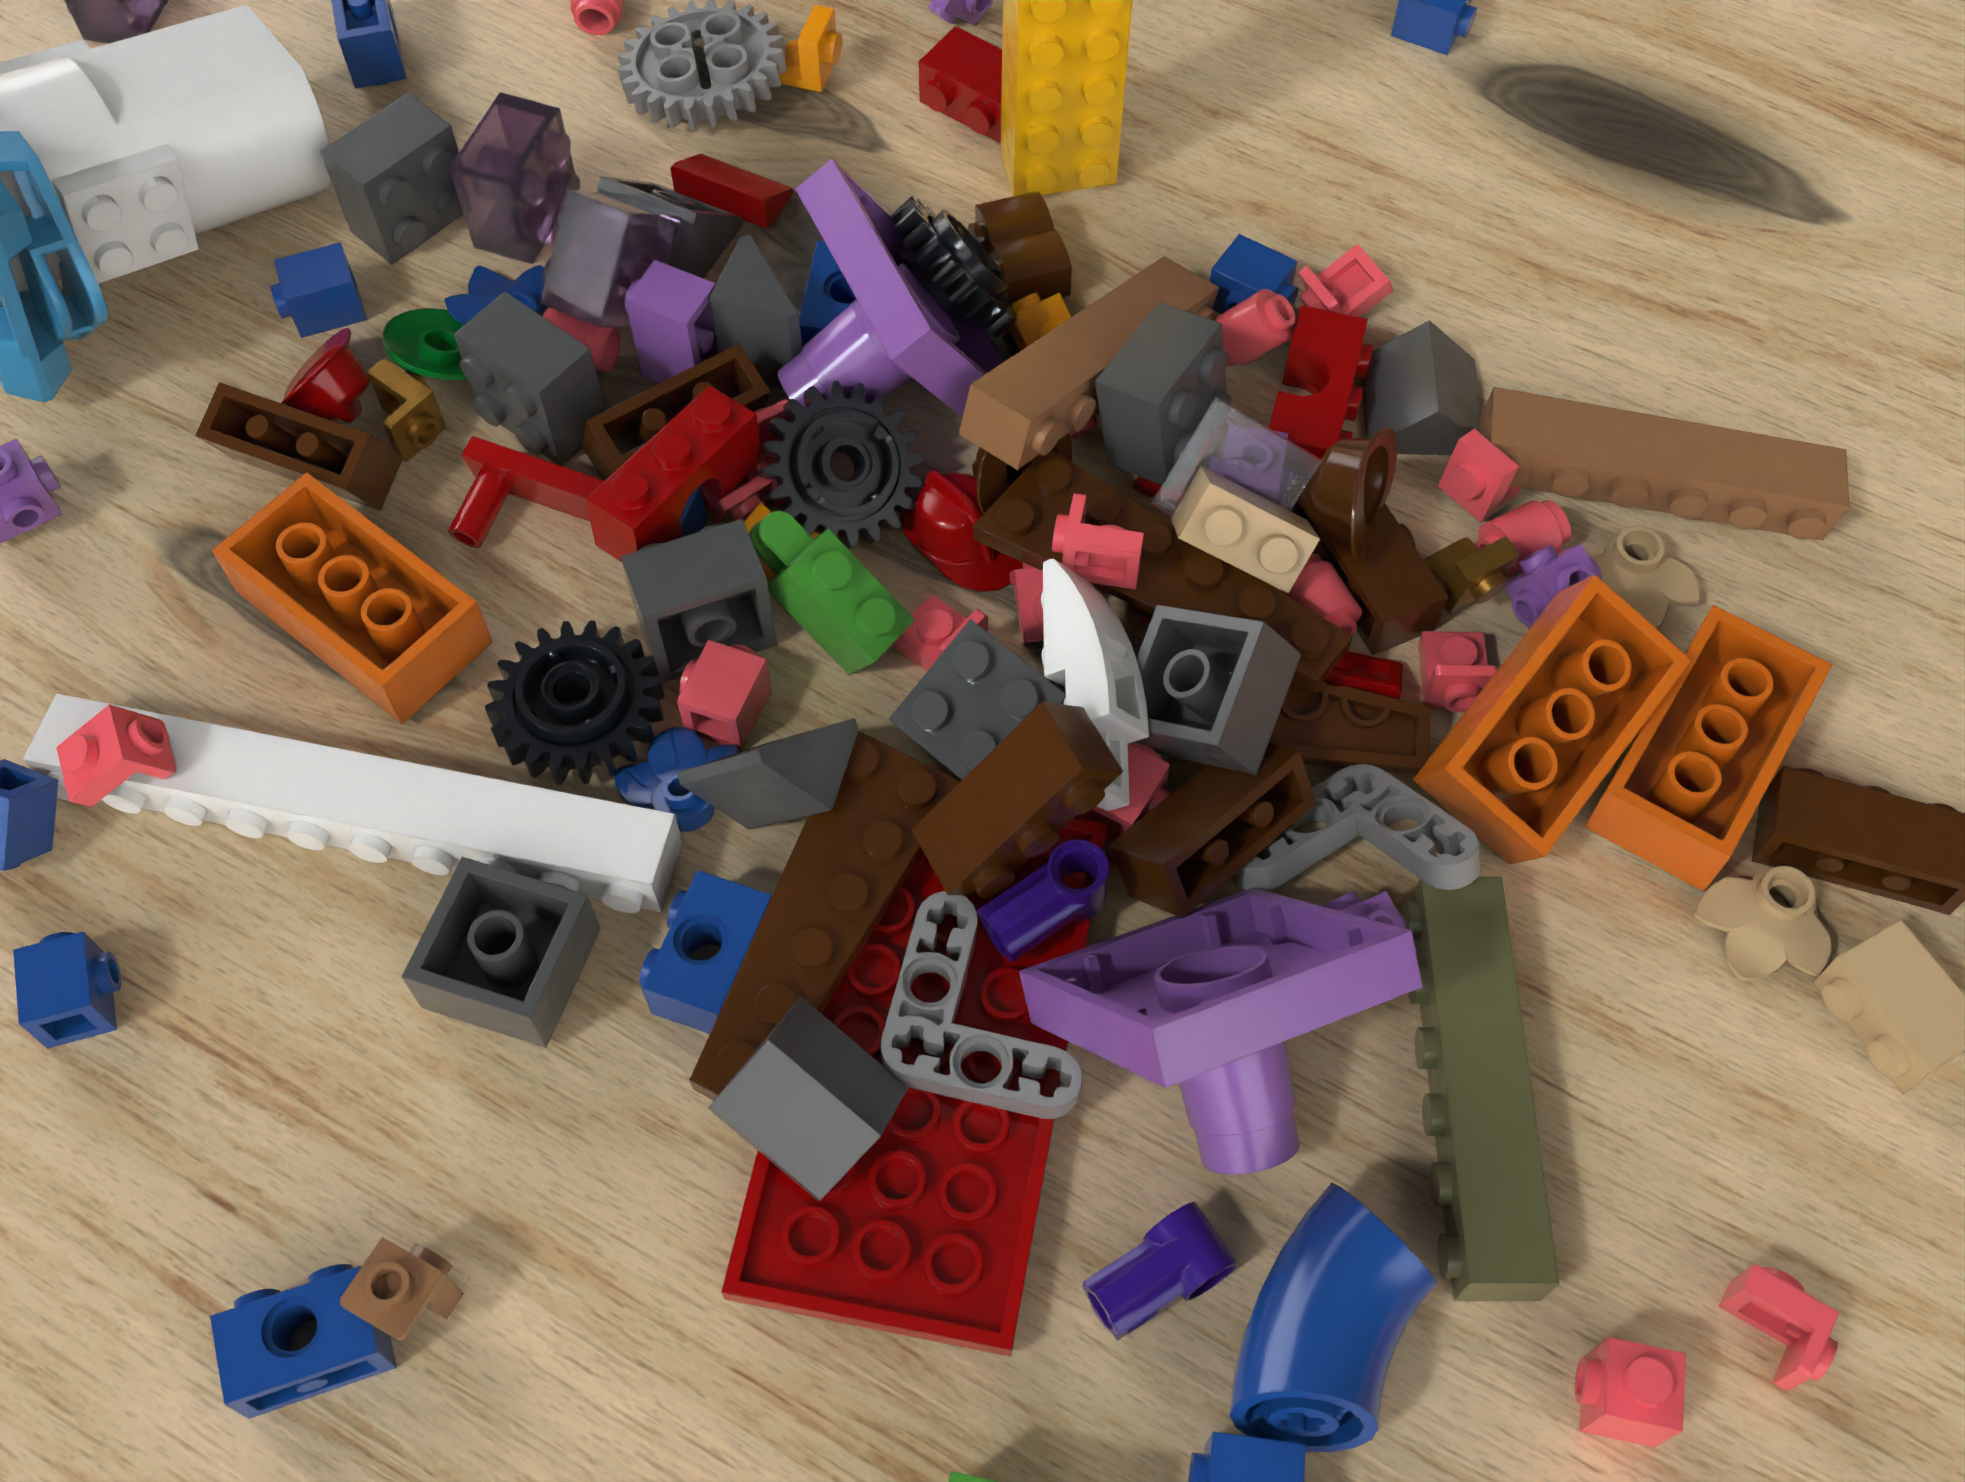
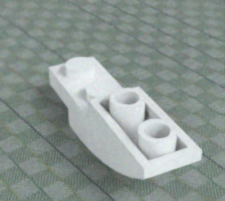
M1052 558L1043 562L1041 605L1043 609L1044 647L1041 657L1044 666V677L1066 689L1064 705L1084 707L1122 768L1123 773L1104 789L1105 797L1097 805L1106 811H1111L1130 805L1128 744L1149 737L1147 703L1141 673L1130 640L1108 601L1092 583Z

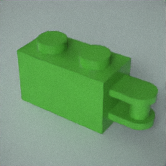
M773 511L751 528L749 536L757 555L775 573L767 582L769 593L848 675L875 663L915 621L829 528L813 538L793 516L785 511Z

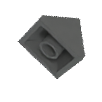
M602 176L599 178L597 189L609 242L698 277L704 278L742 227L744 217L653 182Z
M751 234L739 238L709 297L718 353L740 343L766 385L784 390L778 377V370L802 352L798 312Z
M1430 320L1372 351L1366 378H1361L1366 438H1373L1378 430L1386 426L1395 432L1397 454L1452 455L1458 440L1473 429H1476L1481 415L1475 360Z
M855 718L737 752L677 772L680 785L748 830L832 811L859 731Z
M800 997L710 1104L708 1109L814 1199L820 1201L881 1137L908 1087L804 998Z

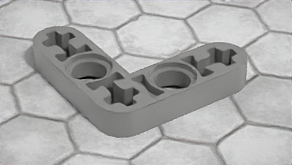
M1357 764L1338 771L1311 788L1316 804L1233 875L1236 884L1244 890L1256 888L1271 891L1359 835L1422 881L1437 889L1452 890L1463 888L1479 877L1482 867L1477 835L1470 828L1383 769L1369 764ZM1411 819L1420 822L1418 826L1410 830L1396 831L1387 828L1391 823L1399 820ZM1316 821L1327 824L1316 832L1300 833L1295 831L1300 825Z
M946 891L932 894L922 902L917 911L883 1031L881 1055L884 1067L910 1088L1042 1119H1057L1067 1115L1076 1107L1082 1088L1081 1068L1078 1061L1069 1052L1058 1047L955 1024L977 940V912L974 905L963 895H947ZM945 914L956 916L958 927L953 928L950 932L946 946L947 957L935 953L937 947L936 924L942 923ZM927 972L937 973L949 982L950 990L942 1000L934 1003H925L918 1000L912 994L910 987L913 981L921 974ZM911 1038H920L923 1040L924 1052L944 1057V1044H952L954 1047L950 1053V1074H939L941 1071L940 1058L928 1055H919L914 1065L904 1064L902 1061V1051L896 1047H908ZM987 1051L1000 1061L1002 1069L993 1081L985 1084L975 1083L968 1080L962 1073L961 1064L970 1053ZM1013 1059L1023 1061L1022 1076L1043 1079L1047 1069H1054L1060 1072V1083L1069 1088L1057 1087L1053 1097H1045L1040 1095V1083L1035 1080L1019 1077L1018 1091L1008 1090L1012 1081Z

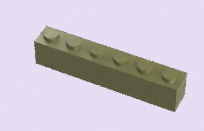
M1478 877L1471 884L1463 888L1445 890L1430 886L1420 879L1411 900L1403 902L1401 916L1406 922L1407 929L1412 930L1414 946L1418 951L1416 956L1422 981V988L1408 994L1411 1004H1420L1422 1027H1418L1415 1034V1058L1419 1069H1427L1430 1093H1426L1423 1097L1422 1121L1426 1136H1435L1438 1162L1431 1164L1430 1192L1433 1204L1435 1206H1443L1446 1233H1441L1438 1239L1440 1273L1443 1278H1451L1454 1301H1541L1559 1284L1503 880L1502 877Z

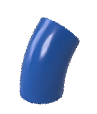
M1331 1183L1305 1213L1278 1254L1258 1294L1243 1336L1234 1374L1230 1418L1235 1428L1245 1435L1306 1444L1305 1452H1335L1352 1449L1373 1439L1379 1429L1381 1397L1394 1350L1418 1306L1437 1284L1429 1270L1397 1235L1355 1197L1334 1183Z

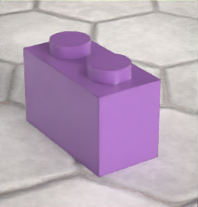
M654 260L642 278L635 280L630 285L625 298V309L628 312L634 339L633 344L637 352L642 377L660 384L719 354L709 300L716 283Z

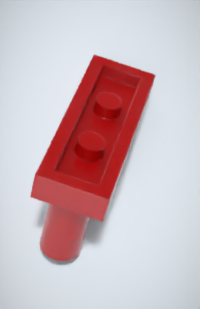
M471 436L461 456L474 475L475 480L453 519L448 533L454 539L467 546L481 548L508 494L590 522L586 498L604 480Z

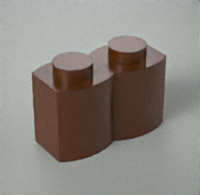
M1039 191L975 205V222L968 225V230L989 253L1007 278L1009 287L1004 290L1003 295L1012 304L1036 292L1041 301L1059 292L1062 297L1071 295V262L1064 242L1058 231L1054 228L1047 204Z

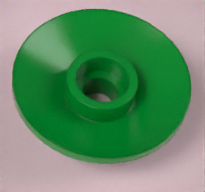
M424 308L406 311L393 317L384 327L383 346L385 351L400 366L419 375L435 379H467L459 365L462 358L454 337V333L464 325L454 320L448 310Z

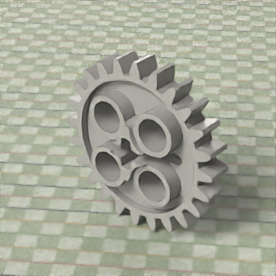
M709 0L704 8L699 9L693 1H689L687 11L681 13L671 6L668 8V18L662 19L652 15L650 17L651 28L637 26L635 28L637 39H625L626 52L618 54L620 67L617 68L628 104L634 103L636 112L639 115L649 112L652 123H656L667 116L670 128H675L682 120H688L692 130L698 126L702 119H708L712 127H717L719 116L726 115L732 121H737L738 109L744 108L747 111H756L755 98L770 100L772 97L769 87H781L780 74L787 72L785 63L787 56L783 37L779 35L777 23H769L766 12L754 15L751 4L737 11L734 0H729L722 8H716L715 0ZM696 38H702L704 44V53L711 80V87L708 89H703L701 82V73L694 46Z

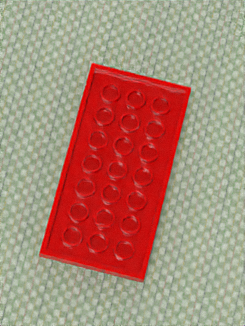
M1073 818L1058 832L1059 840L1052 848L1038 856L1031 857L1014 873L1015 880L1009 888L1047 864L1051 853L1060 844L1069 840H1086L1094 843L1104 851L1108 824ZM925 854L918 861L822 1012V1015L882 1066H884L881 1055L882 1035L917 911L922 902L929 896L945 891ZM1072 872L1065 875L1061 882L1073 889H1084L1089 887L1094 880L1087 874ZM1000 894L990 898H980L975 895L963 896L974 905L977 912L978 909ZM945 914L942 923L936 924L937 947L935 953L947 957L946 946L950 932L953 928L958 927L957 917ZM977 916V940L955 1024L1058 1047L1067 1051L1069 1041L1031 1023L1019 971L1085 948L1091 918L1072 921L1011 963L1007 957L1000 954L988 938ZM927 972L919 975L913 981L910 989L918 1000L925 1003H934L942 1000L948 994L950 985L942 975ZM911 1038L908 1047H896L902 1051V1061L904 1064L914 1065L919 1055H928L940 1058L941 1071L939 1074H950V1053L954 1045L944 1044V1057L924 1052L923 1040L920 1038ZM987 1051L970 1053L961 1064L962 1073L968 1080L983 1084L993 1081L1002 1069L1000 1061ZM1013 1059L1012 1081L1008 1090L1018 1091L1019 1077L1035 1080L1040 1083V1095L1045 1097H1053L1057 1087H1061L1059 1071L1047 1069L1043 1079L1022 1076L1023 1061ZM908 1087L881 1137L820 1201L814 1199L757 1150L721 1291L724 1300L1011 1357L1055 1119H1042Z

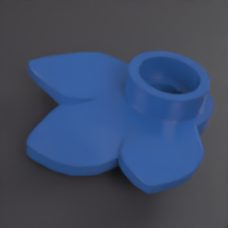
M478 265L475 267L468 283V294L453 295L444 300L452 318L463 325L469 322L504 291L543 316V311L555 300V287L551 276L541 265L526 270L515 282Z
M670 727L660 732L651 742L647 754L648 761L616 769V775H614L615 785L621 798L628 805L675 814L680 832L697 830L711 820L715 807L681 786L677 772L737 753L739 750L734 744L721 745L706 750L701 738L693 730L685 727Z

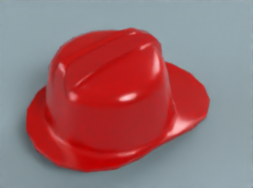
M349 328L342 329L333 335L305 362L289 383L281 404L331 421L338 418L346 423H351L362 413L363 408L359 398L368 387L370 379L367 371L349 346L351 330Z
M935 470L929 472L925 477L924 487L913 499L915 503L914 510L904 512L902 522L905 536L945 577L961 588L976 592L998 591L1011 585L1009 573L1013 570L1023 569L1022 562L983 545L974 539L973 525L982 516L977 500V478L970 474L957 472L942 475Z

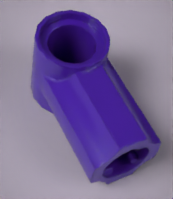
M1069 840L1060 844L1051 853L1047 864L978 909V919L983 925L988 938L1000 954L1007 957L1012 963L1072 921L1086 920L1095 916L1103 908L1107 898L1108 860L1104 852L1094 843L1086 840ZM1081 872L1090 876L1094 882L1084 889H1073L1062 883L1061 879L1069 873Z
M1190 1202L1170 1213L1145 1234L1143 1243L1083 1281L1082 1288L1090 1301L1092 1309L1105 1329L1109 1330L1117 1341L1182 1297L1186 1302L1199 1297L1220 1283L1239 1265L1196 1202Z

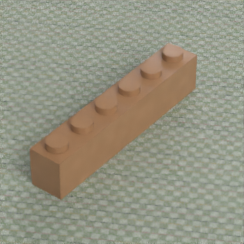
M1163 256L971 383L959 435L1016 470L1039 454L1042 456L1048 454L1059 439L1073 429L1075 431L1081 430L1091 416L1099 411L1095 381L1158 302L1215 321L1217 312L1213 310V306L1220 287Z
M1498 387L1493 388L1477 422L1476 430L1519 465L1509 487L1530 488L1556 493L1564 497L1586 498L1614 503L1621 507L1642 508L1670 513L1682 518H1698L1732 524L1738 528H1754L1788 534L1799 539H1816L1821 541L1824 540L1850 507L1846 449Z

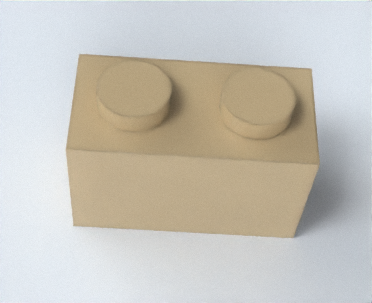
M1200 466L1171 518L1179 539L1286 593H1289L1320 540L1307 519L1203 466Z
M1902 920L1839 955L1813 981L1822 993V998L1829 1011L1849 1026L1866 1047L1869 1058L1875 1068L1881 1074L1890 1078L1903 1094L1965 1057V994Z

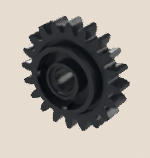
M911 196L892 214L890 220L895 224L894 229L904 239L902 241L904 246L900 249L903 260L912 264L914 267L913 274L917 280L955 320L963 325H967L973 319L982 331L985 329L991 337L995 336L996 338L1018 320L1016 318L1018 316L1017 313L1012 309V303L1003 295L1004 290L1009 287L1007 278L978 240L950 212L943 209L935 215L929 206L925 207L918 198L915 199Z
M833 381L827 386L825 400L816 387H809L803 392L806 408L798 401L790 399L783 405L784 412L790 422L781 418H774L767 425L770 431L779 438V441H766L760 445L759 451L774 458L775 463L759 470L758 476L766 479H775L778 485L770 490L764 498L766 501L785 500L787 505L782 511L789 513L793 517L798 516L801 519L800 525L809 534L816 528L819 529V534L829 528L836 537L837 533L840 534L841 542L848 549L857 547L859 531L869 544L881 540L878 523L889 531L896 530L901 526L894 509L901 512L914 510L915 503L904 493V490H914L924 485V481L921 478L909 473V468L925 461V456L918 453H909L906 449V446L913 442L919 436L918 431L899 432L897 426L902 422L906 412L901 409L886 416L883 413L887 401L885 393H881L869 403H866L865 387L862 383L855 385L848 393L847 398H845L839 381ZM833 451L843 452L852 460L854 473L850 481L841 480L833 474L830 468V457Z
M593 620L587 623L581 635H575L569 621H563L559 638H551L546 630L540 628L537 630L538 647L531 648L529 645L519 641L514 644L520 658L519 662L499 660L497 665L504 680L488 682L487 687L493 702L485 705V710L493 725L490 729L498 747H504L513 766L525 761L529 774L534 779L539 777L550 766L557 785H562L571 769H577L583 784H589L593 766L600 765L603 771L612 777L616 775L613 758L617 755L634 763L638 760L633 741L651 743L655 737L650 723L663 721L664 714L659 700L665 698L661 678L658 677L659 674L653 656H644L640 640L636 638L624 644L621 630L617 626L610 629L604 637L600 638L596 622ZM586 698L578 704L566 705L574 699Z

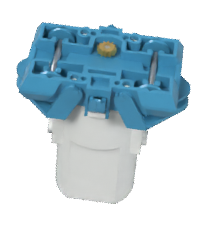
M248 5L92 49L82 39L0 62V386L6 394L40 402L54 399L72 371L62 340H78L88 337L108 321V310L99 283L199 250L195 234L323 192L329 187L331 179L320 151L329 146L323 118L309 80L303 68ZM62 280V292L56 281Z

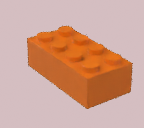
M307 472L212 549L213 554L238 594L400 724L406 722L493 643L477 601Z
M1592 575L1559 591L1417 773L1413 781L1461 823L1470 828L1479 839L1508 864L1544 858L1691 662V659L1600 578Z
M1715 605L1711 607L1684 653L1691 659V662L1638 732L1584 826L1703 892L1730 859L1833 664Z

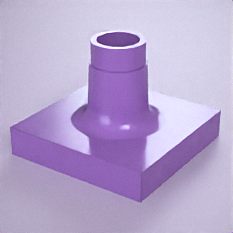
M834 159L829 160L799 185L796 191L853 291L856 300L804 345L802 352L778 370V377L783 389L790 399L798 401L806 408L803 392L809 387H816L825 400L827 386L833 381H839L845 398H847L848 393L855 385L862 383L865 387V402L869 403L881 393L888 395L909 379L914 378L958 415L963 417L970 384L1004 362L1002 356L985 329L982 331L973 319L967 325L959 323L926 291L914 276L912 264L903 260L900 254V249L904 246L902 242L904 239L894 229L895 224L890 220L892 213Z
M1251 888L1197 907L1184 918L1172 916L1019 971L1032 1024L1164 1088L1179 1083L1189 1124L1195 1130L1202 1165L1209 1171L1228 1175L1249 1174L1276 1167L1291 1159L1300 1148L1293 1114L1295 1100L1285 1041L1422 988L1412 930L1256 888Z

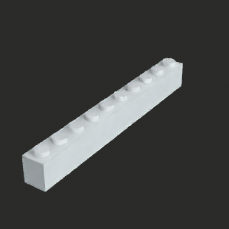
M56 693L23 761L32 770L58 780L57 798L69 801L56 747L102 711L109 703ZM114 705L162 720L169 735L170 746L177 771L167 779L135 772L101 799L109 806L126 813L138 814L142 809L165 813L171 819L186 825L199 826L203 821L226 825L235 833L250 838H261L264 833L287 837L294 844L310 850H323L327 845L347 849L357 857L370 862L384 863L388 858L412 862L420 870L435 875H447L450 873V870L455 871L463 856L586 894L589 898L601 900L606 906L624 913H637L640 911V908L657 912L662 911L683 845L677 820L673 813Z

